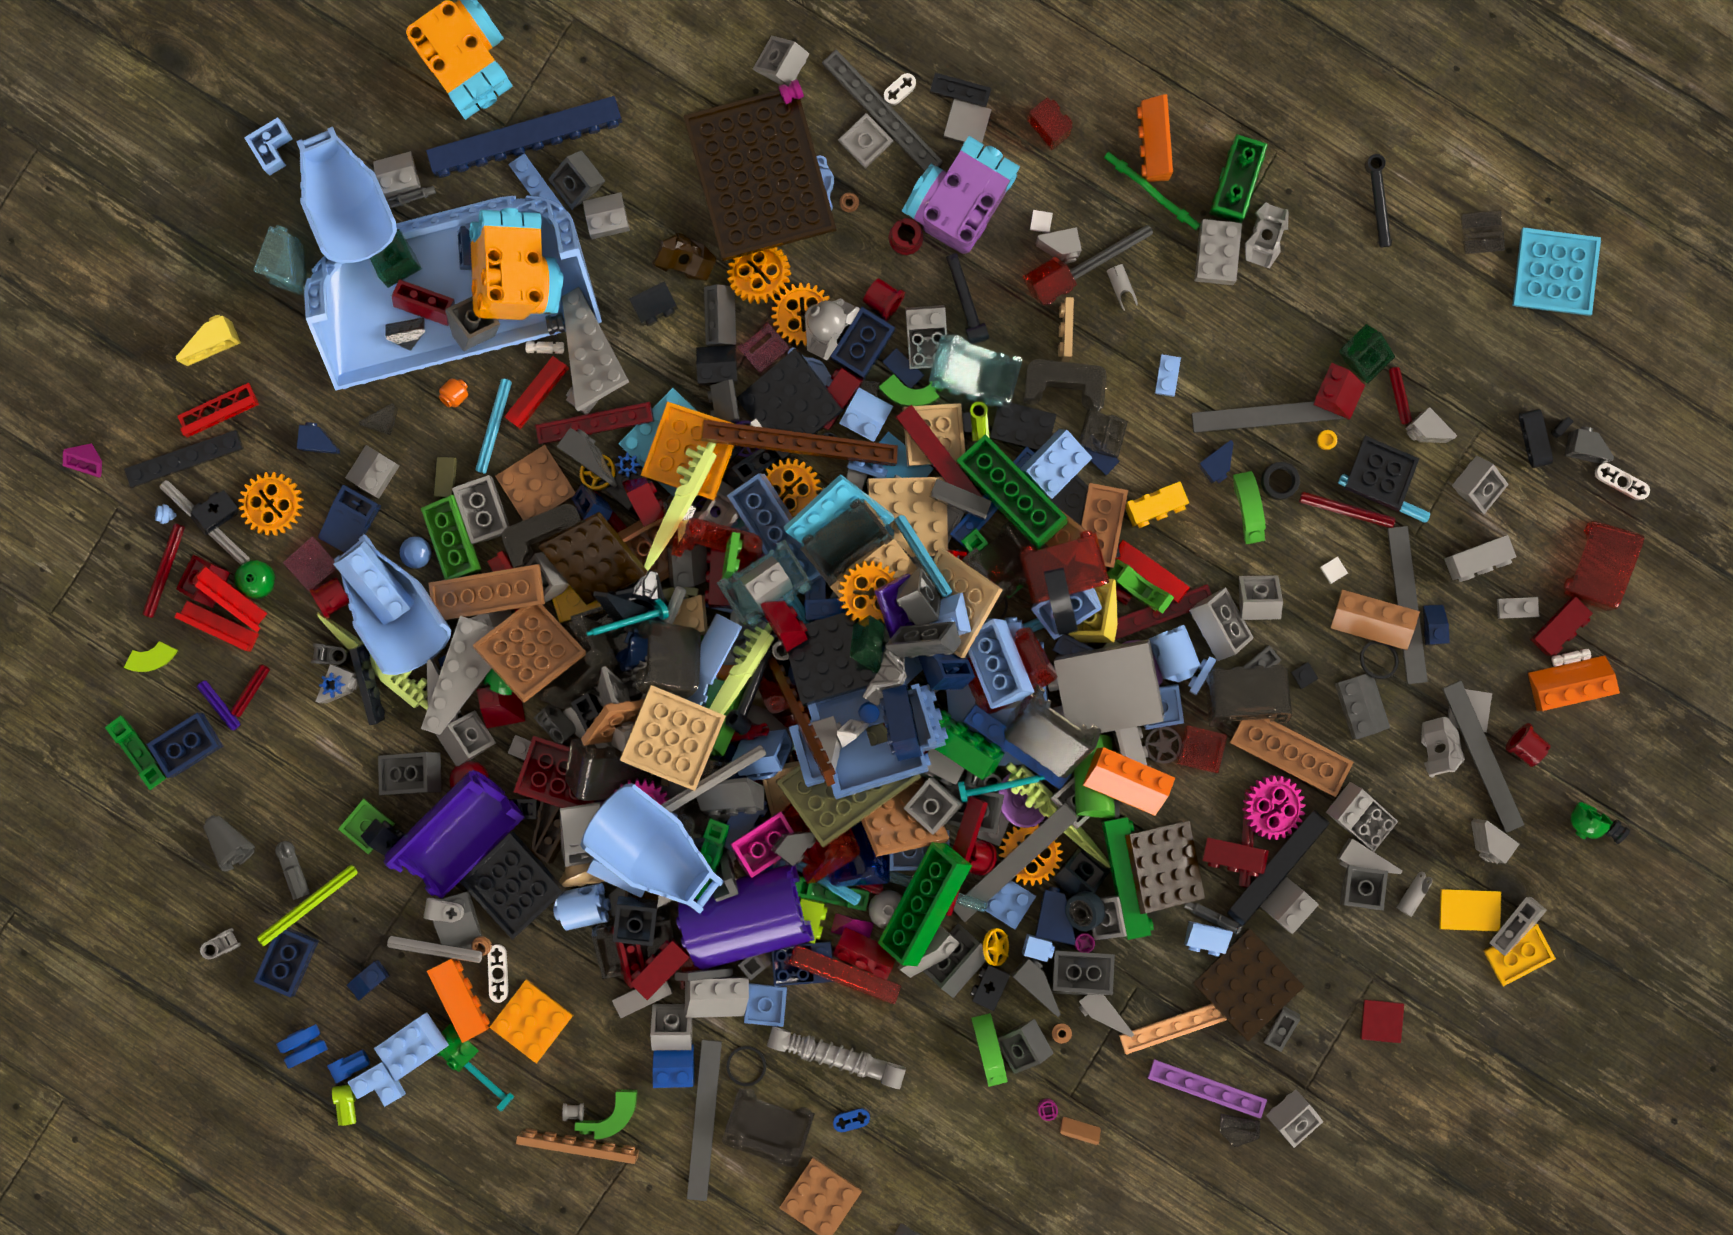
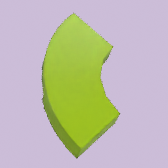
M159 641L149 651L139 652L132 650L124 668L136 672L156 670L169 663L178 650Z

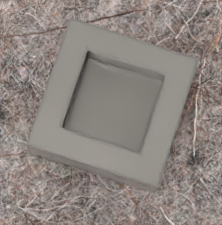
M515 735L508 754L525 760L531 741Z

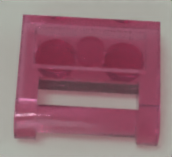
M768 322L762 325L763 328L746 343H741L737 347L760 374L790 349ZM769 333L772 337L751 354L748 350Z

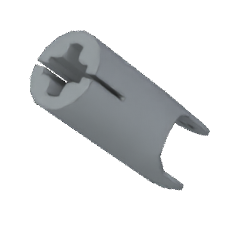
M1123 264L1108 269L1107 274L1122 309L1125 311L1121 301V295L1124 292H1130L1138 306L1137 298Z
M1419 872L1396 908L1412 917L1431 886L1432 878L1426 877L1424 872Z

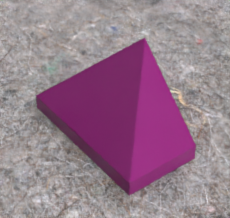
M92 443L64 449V467L99 478L102 476V460Z
M835 913L831 932L842 935L846 927L870 938L874 923Z

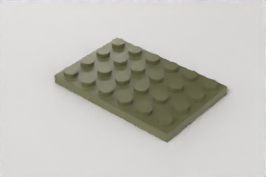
M883 723L866 728L871 746L888 741V732ZM800 765L778 780L777 784L824 848L920 779L921 776L918 774L839 799L834 797L831 785L827 786L826 782L807 787Z

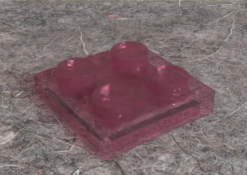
M313 536L283 562L308 591L311 587L315 589L337 569L334 566L335 561Z

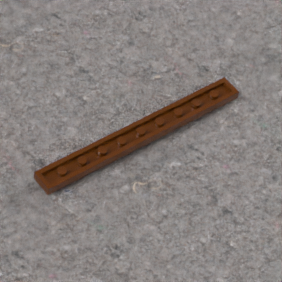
M703 420L701 441L888 466H896L898 445Z
M772 654L768 666L827 786L835 784L833 775L836 774L832 763H827L829 762L828 755L825 750L821 751L823 749L819 737L815 738L817 734L813 725H808L811 723L806 712L802 713L804 712L803 705L800 700L796 701L798 699L797 693L794 688L790 689L792 684L788 676L784 677L787 674L783 665H778L781 663L780 660L776 659Z

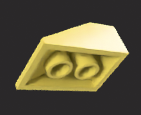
M220 315L209 318V322L203 324L176 356L177 361L189 366L240 344V339L232 321Z
M1089 579L1095 588L1102 609L1078 624V631L1069 633V635L1079 642L1114 643L1118 625L1116 580Z

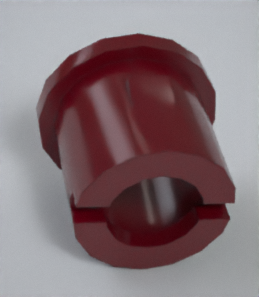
M909 218L897 221L891 228L888 237L891 248L896 253L905 256L917 252L922 246L924 238L918 223ZM910 227L915 230L912 244L899 238L898 230L900 228Z
M877 278L866 292L863 302L881 314L883 320L888 321L901 305L905 297V291L902 289L898 291L885 281Z
M337 577L315 589L313 587L309 588L311 595L326 619L331 618L330 614L350 603L348 595L345 593Z
M1527 723L1511 736L1505 748L1509 753H1515L1527 765L1533 767L1547 755L1550 744L1533 730L1534 728L1530 723Z
M985 840L975 842L969 863L972 865L970 872L978 876L991 872L997 860V852L992 843Z

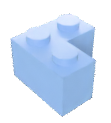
M278 117L244 137L262 168L269 176L286 166L277 148L293 138Z
M383 1062L348 1081L357 1099L375 1089L384 1107L406 1094L399 1080H394Z

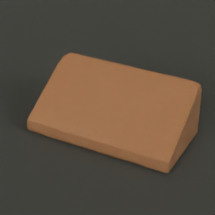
M1063 1117L1059 1132L1068 1137L1099 1145L1101 1129L1087 1123Z

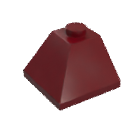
M490 687L477 689L480 710L487 729L526 721L523 703L514 692L511 695H503L492 691Z

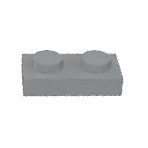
M1538 597L1497 599L1498 619L1539 617Z

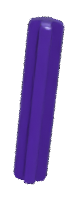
M200 682L197 685L198 690L230 730H236L240 726V722L230 712L208 682Z

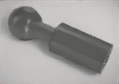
M289 841L278 843L275 853L280 860L293 900L311 894L296 857L293 844Z

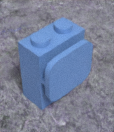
M786 729L769 731L767 736L755 737L750 741L746 739L741 740L732 761L761 745L765 749L766 755L740 770L738 774L739 776L746 775L752 781L769 779L774 777L778 771H782L793 743Z

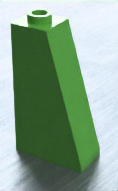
M714 679L713 684L709 685L708 699L705 704L706 708H710L725 681ZM745 686L725 712V716L730 711L737 710L745 691ZM725 719L710 753L712 757L715 755L724 756L735 732L726 725Z

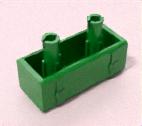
M1238 134L1235 135L1227 154L1225 166L1222 168L1218 181L1220 182L1212 201L1211 215L1236 223L1243 222L1268 144Z

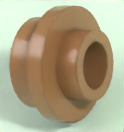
M845 193L841 196L840 207L843 211L854 212L858 208L859 199L855 194ZM852 200L853 204L851 206H847L846 201Z
M476 937L472 942V950L481 951L482 956L487 955L492 949V944L486 937Z
M1060 1023L1054 1026L1052 1037L1056 1042L1063 1044L1071 1039L1072 1031L1068 1025ZM1060 1030L1066 1032L1064 1037H1059L1058 1033Z

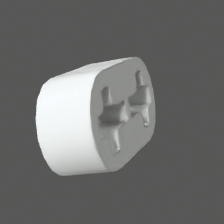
M908 73L901 75L885 90L884 100L891 106L899 104L915 89V77ZM903 80H911V87L905 86L903 89H901V87L904 85ZM898 90L899 92L896 94L897 99L894 100L892 98L889 100V92L893 94Z

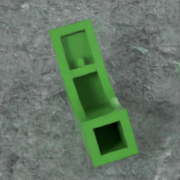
M943 372L927 387L911 389L903 385L893 374L879 386V390L887 399L901 407L931 405L940 397L936 391L941 392L949 385L947 383L949 377Z
M1252 471L1234 474V492L1240 505L1245 544L1265 541L1264 511Z
M1118 559L1115 561L1114 568H1110L1106 574L1110 579H1115L1116 584L1134 598L1162 614L1174 599L1171 594L1153 585L1129 565Z
M991 1013L971 1018L988 1087L1008 1082Z
M617 1089L615 1109L612 1115L603 1120H577L575 1122V1131H580L579 1134H591L592 1131H595L594 1139H603L618 1133L626 1126L635 1111L637 1090Z

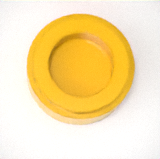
M1331 430L1322 431L1317 437L1318 446L1323 450L1332 449L1337 444V435Z

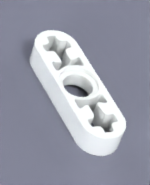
M1609 463L1601 464L1595 469V477L1599 481L1635 500L1645 499L1650 493V488L1645 482ZM1607 468V473L1614 475L1616 472L1617 474L1613 477V479L1609 475L1603 477L1601 469L1603 470ZM1620 476L1627 479L1625 487H1620L1617 483V479ZM1631 485L1635 488L1642 487L1641 491L1644 492V494L1637 495V490L1632 488L1628 491V489L1631 487Z
M500 944L493 945L488 953L489 996L492 1001L497 1003L504 1001L508 997L507 951ZM498 948L502 952V955L499 956V962L503 961V965L496 964L492 966V962H496V956L492 955V952ZM495 968L503 970L504 974L501 979L494 978L492 973ZM504 981V985H500V991H504V995L498 999V996L494 995V992L497 991V985L493 986V982L499 983Z

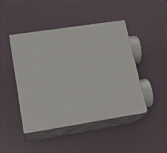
M1150 639L1056 656L1054 659L1055 667L1046 668L1049 691L1059 690L1062 701L1061 706L1053 707L1057 730L1067 729L1069 739L1164 721L1165 715Z

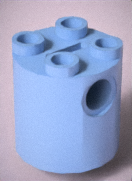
M1184 625L1149 638L1163 679L1181 682L1194 675L1200 666V662Z
M603 883L567 890L556 899L553 907L554 916L557 921H561L566 931L609 922L608 910H611V904L608 898L605 899Z

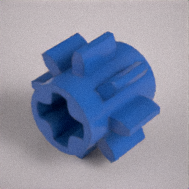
M628 452L624 458L618 456L620 463L615 464L616 467L621 468L618 473L621 475L625 472L627 478H629L632 472L637 475L635 469L640 467L639 463L634 462L637 456L635 455L630 458ZM625 461L631 462V469L625 468Z
M330 673L329 678L322 676L323 684H319L324 689L322 694L326 695L330 692L331 698L335 697L336 692L342 694L340 689L342 686H345L340 681L342 676L339 675L334 678V673ZM330 681L335 682V689H329L331 686L329 684Z

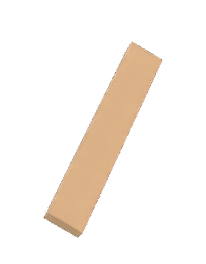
M1208 1004L1132 1030L1134 1034L1132 1038L1125 1034H1120L1119 1037L1125 1054H1129L1226 1021V1018L1212 1004Z

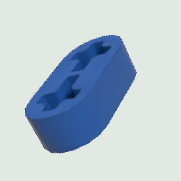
M864 1108L839 1113L834 1117L833 1126L838 1132L861 1128L869 1123L870 1114ZM859 1112L867 1116L864 1118L863 1123L860 1120L853 1121L852 1118L858 1117ZM839 1118H843V1120L850 1119L851 1121L845 1123L844 1128L836 1124L839 1122Z

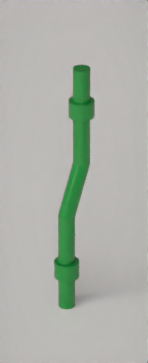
M1110 152L1105 155L1104 158L1113 164L1117 171L1121 174L1125 173L1141 185L1161 205L1175 214L1179 221L1187 223L1195 230L1200 227L1201 224L1190 217V213L1184 209L1181 210L1165 198L1146 179L1128 167V163L1124 160H1119Z

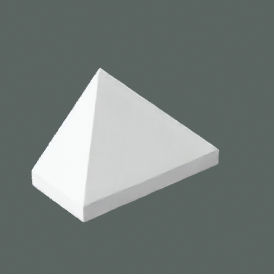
M853 719L847 721L837 731L842 748L856 739L869 726V723Z

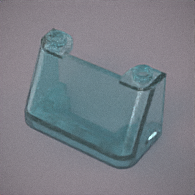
M277 225L274 228L269 226L253 271L265 275L270 279L269 284L304 296L307 273L304 248L300 243L301 240L287 233L288 229Z

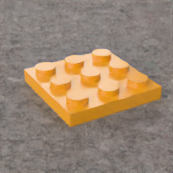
M526 979L489 1028L537 1064L573 1015Z

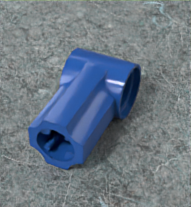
M362 1049L346 1058H341L327 1065L335 1083H338L352 1076V1073L370 1065L367 1053Z

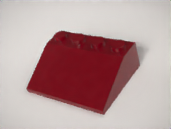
M533 736L514 793L560 808L592 804L596 802L610 762L609 760Z

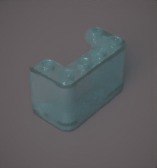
M942 335L929 382L932 383L931 387L949 389L951 394L960 395L962 393L966 395V399L973 401L979 399L987 406L994 407L996 405L1002 407L1003 404H1011L1023 358L1015 355L1009 358L1004 353H996L967 343V340H963V337L957 335Z
M785 539L776 545V551L770 550V553L737 574H732L733 579L731 577L728 579L723 578L717 582L739 620L746 626L751 625L753 627L762 621L760 618L765 614L763 610L758 608L739 578L772 556L779 562L793 586L790 591L776 601H785L788 605L795 600L794 596L799 593L803 595L812 589L813 581Z

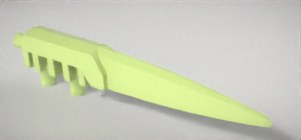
M708 442L706 448L698 445L696 448L698 451L690 448L686 450L685 454L693 458V460L689 461L688 464L690 466L688 469L682 466L677 468V473L683 475L684 478L679 481L681 486L675 492V496L644 565L647 571L662 553L681 524L693 500L698 495L717 457L713 453L717 443Z
M318 612V618L348 650L364 644L363 641L330 618L326 619L323 614ZM370 654L372 669L381 682L413 708L421 705L424 709H428V701L426 700L428 696L427 690H423L427 684L425 678H421L418 684H416L415 679L411 680L408 678L412 671L399 675L383 674Z
M767 623L764 630L756 626V632L749 629L744 631L743 635L751 640L750 642L746 641L745 650L739 646L734 647L733 653L739 655L740 658L735 659L737 665L731 668L727 679L709 709L724 715L747 680L752 677L775 639L770 635L773 629L769 623Z
M1010 762L1006 766V769L1011 772L1007 781L1034 776L1024 765L1017 768ZM1040 780L1037 783L1011 789L1014 794H1027L1028 797L1025 805L1029 808L1032 806L1035 809L1038 808L1044 817L1047 816L1049 818L1059 809L1050 799L1053 793ZM1071 825L1064 831L1082 849L1110 868L1107 858L1081 826L1076 829Z

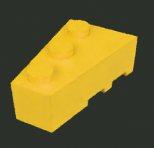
M1177 482L1136 500L1128 501L1125 509L1132 526L1138 525V528L1149 525V520L1156 518L1159 521L1168 517V512L1174 510L1176 514L1185 510V505H1188L1189 501L1181 482Z

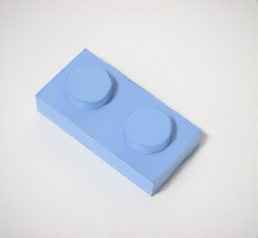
M1161 355L1155 394L1175 396L1181 357Z
M1210 656L1208 660L1203 659L1198 668L1201 670L1198 677L1193 676L1188 685L1191 687L1189 692L1197 695L1216 659Z

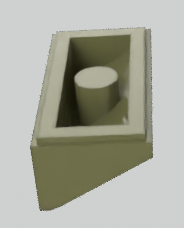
M437 457L434 497L454 495L452 488L455 487L456 458Z

